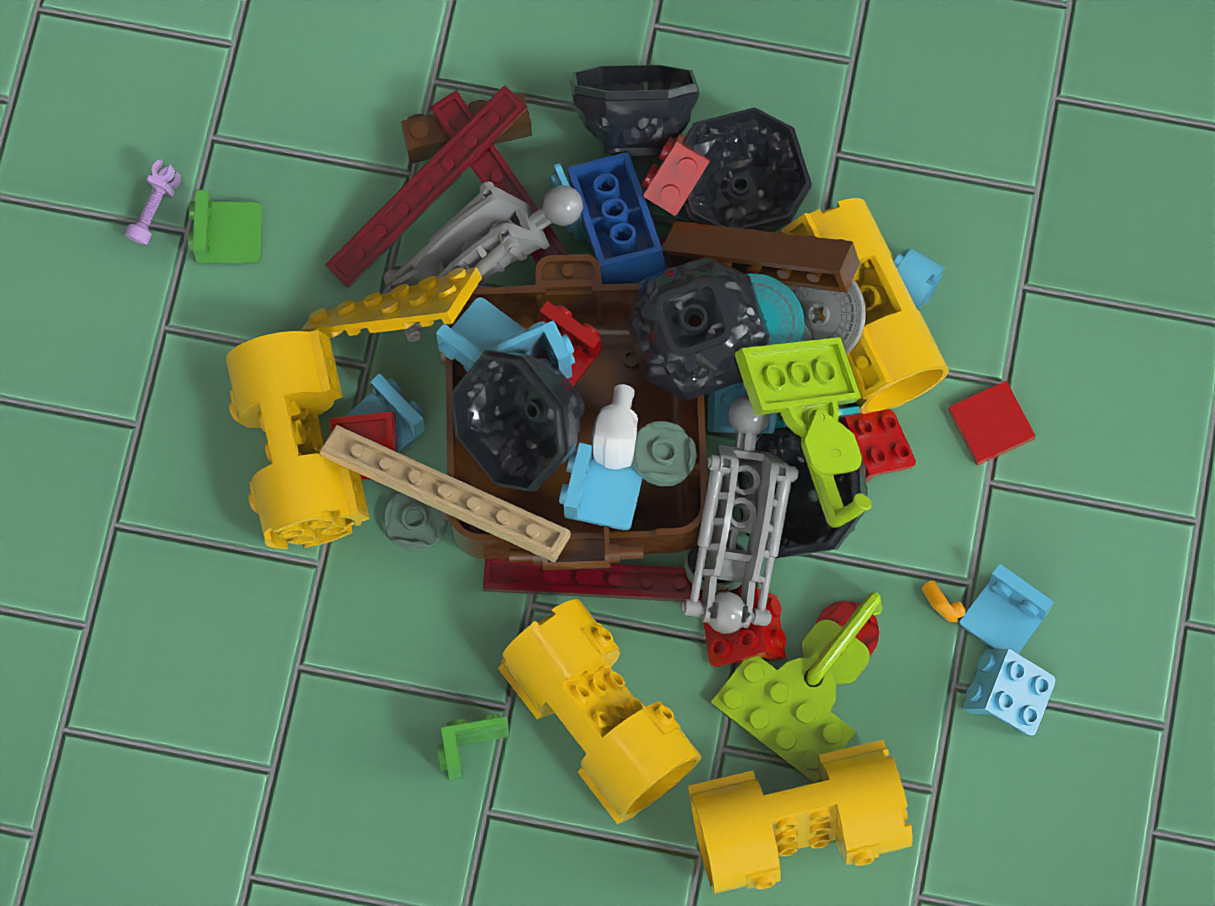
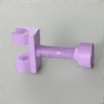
M158 160L153 164V175H148L147 181L153 187V190L147 200L148 202H146V208H143L140 219H138L139 222L129 224L124 234L125 237L144 246L148 245L152 236L148 226H150L149 223H151L152 217H154L156 209H158L160 200H162L161 197L165 194L173 198L175 194L173 189H176L181 182L180 174L178 172L175 174L174 167L171 164L169 168H163L158 174V170L163 164L162 160Z

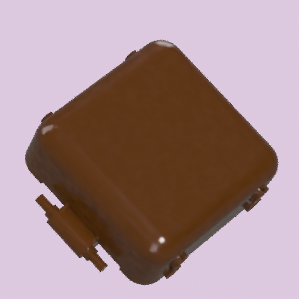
M577 254L543 257L536 265L535 287L475 288L453 324H446L448 327L452 328L477 298H484L526 330L540 322V310L548 301L554 306L558 304L564 306L572 313L574 320L581 325L587 323L599 332L601 352L574 386L582 397L585 406L584 414L580 418V432L577 433V444L574 453H577L579 443L591 445L596 417L604 406L611 405L614 387L624 384L634 389L631 410L638 417L637 433L647 424L656 421H667L679 425L685 430L684 433L690 439L691 437L695 443L697 458L693 470L685 480L673 486H658L642 479L632 525L628 530L565 518L564 504L559 503L563 483L569 485L572 473L567 472L569 458L536 492L494 485L455 436L451 393L467 374V371L464 369L463 364L455 358L453 360L449 359L439 350L441 365H445L447 475L570 530V538L554 563L443 512L444 520H450L452 536L457 546L464 553L474 558H509V563L533 562V565H543V570L610 568V563H620V559H641L643 554L681 553L694 547L698 543L709 482L707 480L704 395L687 401L645 381L625 321V317L642 283L601 284V268L597 259L591 255Z

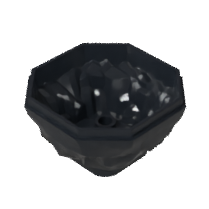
M666 65L598 66L573 72V80H570L573 105L579 118L582 120L585 128L600 141L604 154L611 156L629 152L630 156L660 155L670 137L676 139L679 133L681 134L685 131L691 120V114L700 93L692 70Z
M756 107L693 123L683 140V144L710 160L684 202L689 219L698 224L775 232L792 221L812 187L795 128ZM742 187L744 188V190H738L736 188Z
M709 256L645 277L625 317L645 381L687 401L743 382L735 358V352L741 348L766 346L771 338L750 276ZM694 316H698L702 319L701 325L692 327L689 325V320Z
M485 350L451 393L455 436L494 485L536 492L569 456L575 452L577 433L580 432V418L583 416L585 409L584 402L560 369L550 363L547 358H535L527 354H517L511 351Z
M789 427L775 429L772 434L763 433L755 444V450L771 452L785 461L788 466H794L798 470L797 479L791 482L778 556L775 559L839 549L845 538L855 531V526L864 512L840 527H831L826 521L801 447V437L795 434ZM863 458L857 470L833 475L844 507L853 502L856 494L868 495L865 477L866 465L863 462ZM738 472L739 488L744 490L747 486V478L744 474ZM777 484L775 485L774 499H775ZM740 508L741 521H742V520H743V517H744V514H743L742 509Z

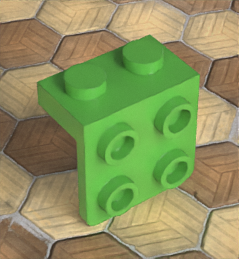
M195 190V201H190L189 217L190 220H194V231H188V249L193 250L197 263H258L261 260L262 205L259 202H212L208 190Z
M494 713L481 716L480 721L467 723L466 719L447 722L446 727H441L443 744L437 745L441 772L448 771L449 780L462 778L457 746L508 737L509 726L507 717H500V714Z

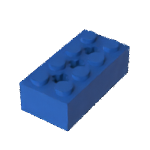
M629 152L567 167L569 186L578 191L583 201V210L581 212L582 228L591 255L600 264L601 284H624L664 271L663 250L647 203L643 197Z

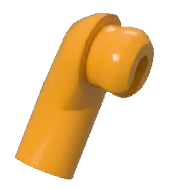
M929 581L923 585L922 592L930 605L946 621L954 623L958 622L957 619L963 618L966 611L960 601H954L950 604L935 581Z

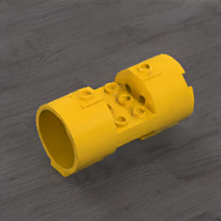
M860 198L845 199L837 202L838 208H830L823 212L821 209H817L810 214L804 213L783 228L781 232L827 239H843L853 241L860 265L853 280L857 283L862 293L866 315L862 335L853 350L847 354V358L861 396L856 403L860 407L861 413L866 414L893 409L921 396L939 384L947 376L949 368L921 312L917 310L866 202ZM819 309L818 311L821 314L820 320L825 319V316L822 314L824 309Z
M318 329L311 332L287 331L260 336L233 348L226 356V364L232 387L230 391L232 402L229 403L231 416L236 422L247 428H261L266 432L268 444L265 445V453L268 460L272 463L254 474L251 482H249L251 493L248 495L252 510L259 514L266 546L274 549H287L289 547L288 543H292L294 545L303 544L304 548L329 543L353 533V525L361 526L363 521L370 519L361 476L355 471L322 457L320 449L324 445V438L319 415L329 410L333 406L334 400L343 397L330 337Z
M572 599L551 610L553 615L543 618L538 623L534 621L523 630L502 653L504 659L501 660L502 664L498 667V670L536 719L554 713L558 716L586 753L581 761L582 767L577 771L614 821L619 824L635 817L640 811L675 787L696 767L702 756L682 732L681 726L675 720L673 712L667 706L663 705L661 701L644 706L638 698L631 694L625 686L623 677L611 668L620 656V648L613 641L612 634L600 623H597L579 599Z
M884 739L820 754L818 769L821 782L763 795L753 770L689 785L688 797L705 872L713 894L746 886L748 889L756 887V889L760 890L774 886L776 882L781 881L778 855L781 857L795 854L800 848L811 846L813 849H819L828 846L831 843L830 841L835 840L839 853L846 865L855 863L857 866H863L872 863L875 858H879L880 854L912 847L911 824H905V820L908 819L906 810L908 806L903 785L893 756L887 757L889 750L886 748Z

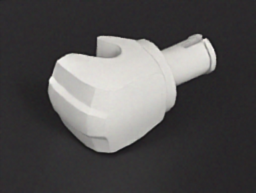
M624 384L614 387L612 403L600 410L592 432L591 445L594 459L597 463L609 469L630 467L634 457L638 417L631 410L634 389Z

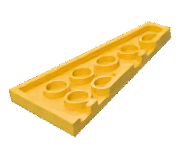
M477 267L467 270L457 268L446 276L440 278L430 276L420 281L419 284L412 286L402 284L391 292L382 295L380 292H375L358 302H353V300L345 301L334 309L326 310V308H320L309 315V320L301 331L311 332L318 329L328 337L334 338L344 330L351 336L358 335L363 328H368L370 333L407 329L416 322H420L422 327L432 326L437 319H442L444 325L453 324L479 284L482 276Z

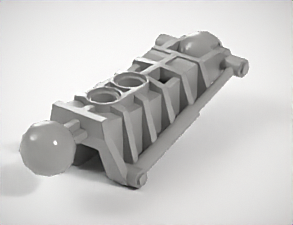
M484 182L480 186L481 192L429 238L430 242L398 271L389 270L383 274V280L386 285L384 293L391 292L402 284H408V286L419 284L420 281L430 276H436V278L446 276L457 268L467 270L477 267L482 276L478 285L482 286L486 283L485 279L496 272L502 273L506 271V266L518 259L520 261L528 258V254L540 248H548L550 245L542 229L551 223L561 226L574 223L580 217L583 210L582 198L576 189L570 186L559 185L547 192L542 202L543 207L534 212L526 202L495 187L492 182ZM416 322L407 329H402L409 342H416L423 336L420 322Z
M748 395L737 398L731 404L728 412L729 424L737 432L736 446L719 445L718 455L711 454L707 459V467L711 471L697 543L699 546L690 599H685L681 604L683 615L694 617L701 615L702 622L709 623L715 631L723 634L733 633L741 627L748 628L750 622L753 625L768 626L771 622L770 611L765 610L774 559L778 556L791 482H794L798 476L796 467L788 466L785 461L773 453L755 450L756 435L762 433L767 427L770 416L769 414L755 415ZM738 472L744 474L747 478V486L744 490L736 485ZM777 484V489H776V494H775V499H774L775 485ZM735 505L739 506L744 514L743 520L740 523L736 522L732 517V510ZM738 532L749 534L747 551L735 550ZM763 559H766L764 574L760 576ZM702 577H704L701 603V601H698ZM717 579L743 583L741 598L731 592H720L715 595ZM755 584H761L757 609H753Z

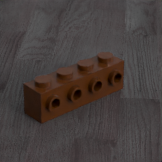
M524 93L515 94L527 106ZM476 100L469 103L468 107L473 115H475L487 102L485 100ZM528 109L493 143L494 145L532 136L531 119ZM414 114L409 116L407 120L401 121L410 164L431 159L450 140V137L434 114Z

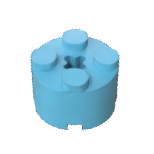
M905 248L902 254H898L894 264L918 310L920 306L928 303L943 276L941 273L945 270V267L913 248Z

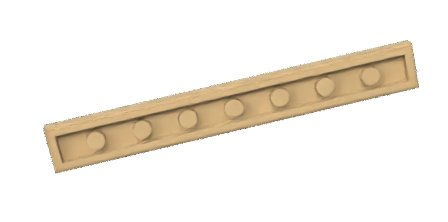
M336 425L320 449L321 456L554 563L570 538V530L338 425Z

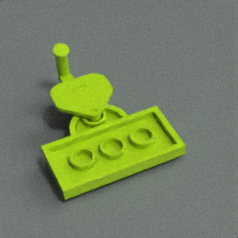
M841 337L741 348L735 352V358L754 414L763 415L780 412L786 425L801 437V447L827 523L831 527H840L858 517L864 511L869 510L872 507V503L864 494H856L853 502L844 507L833 477L835 474L849 473L857 470L862 461L854 434L838 422V405L854 403L861 398Z
M877 592L869 593L843 627L831 620L818 622L802 642L803 658L788 661L778 670L760 656L743 660L711 701V704L810 781L818 783L821 779L818 769L819 755L844 749L857 733L852 727L833 714L831 710L836 702V685L855 682L869 663L870 654L868 648L855 636L872 614L878 616L881 613L883 606L880 594Z

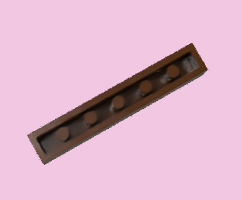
M675 221L662 247L663 256L668 268L709 256L745 274L767 275L787 286L847 293L860 265L853 241L705 225L695 222Z

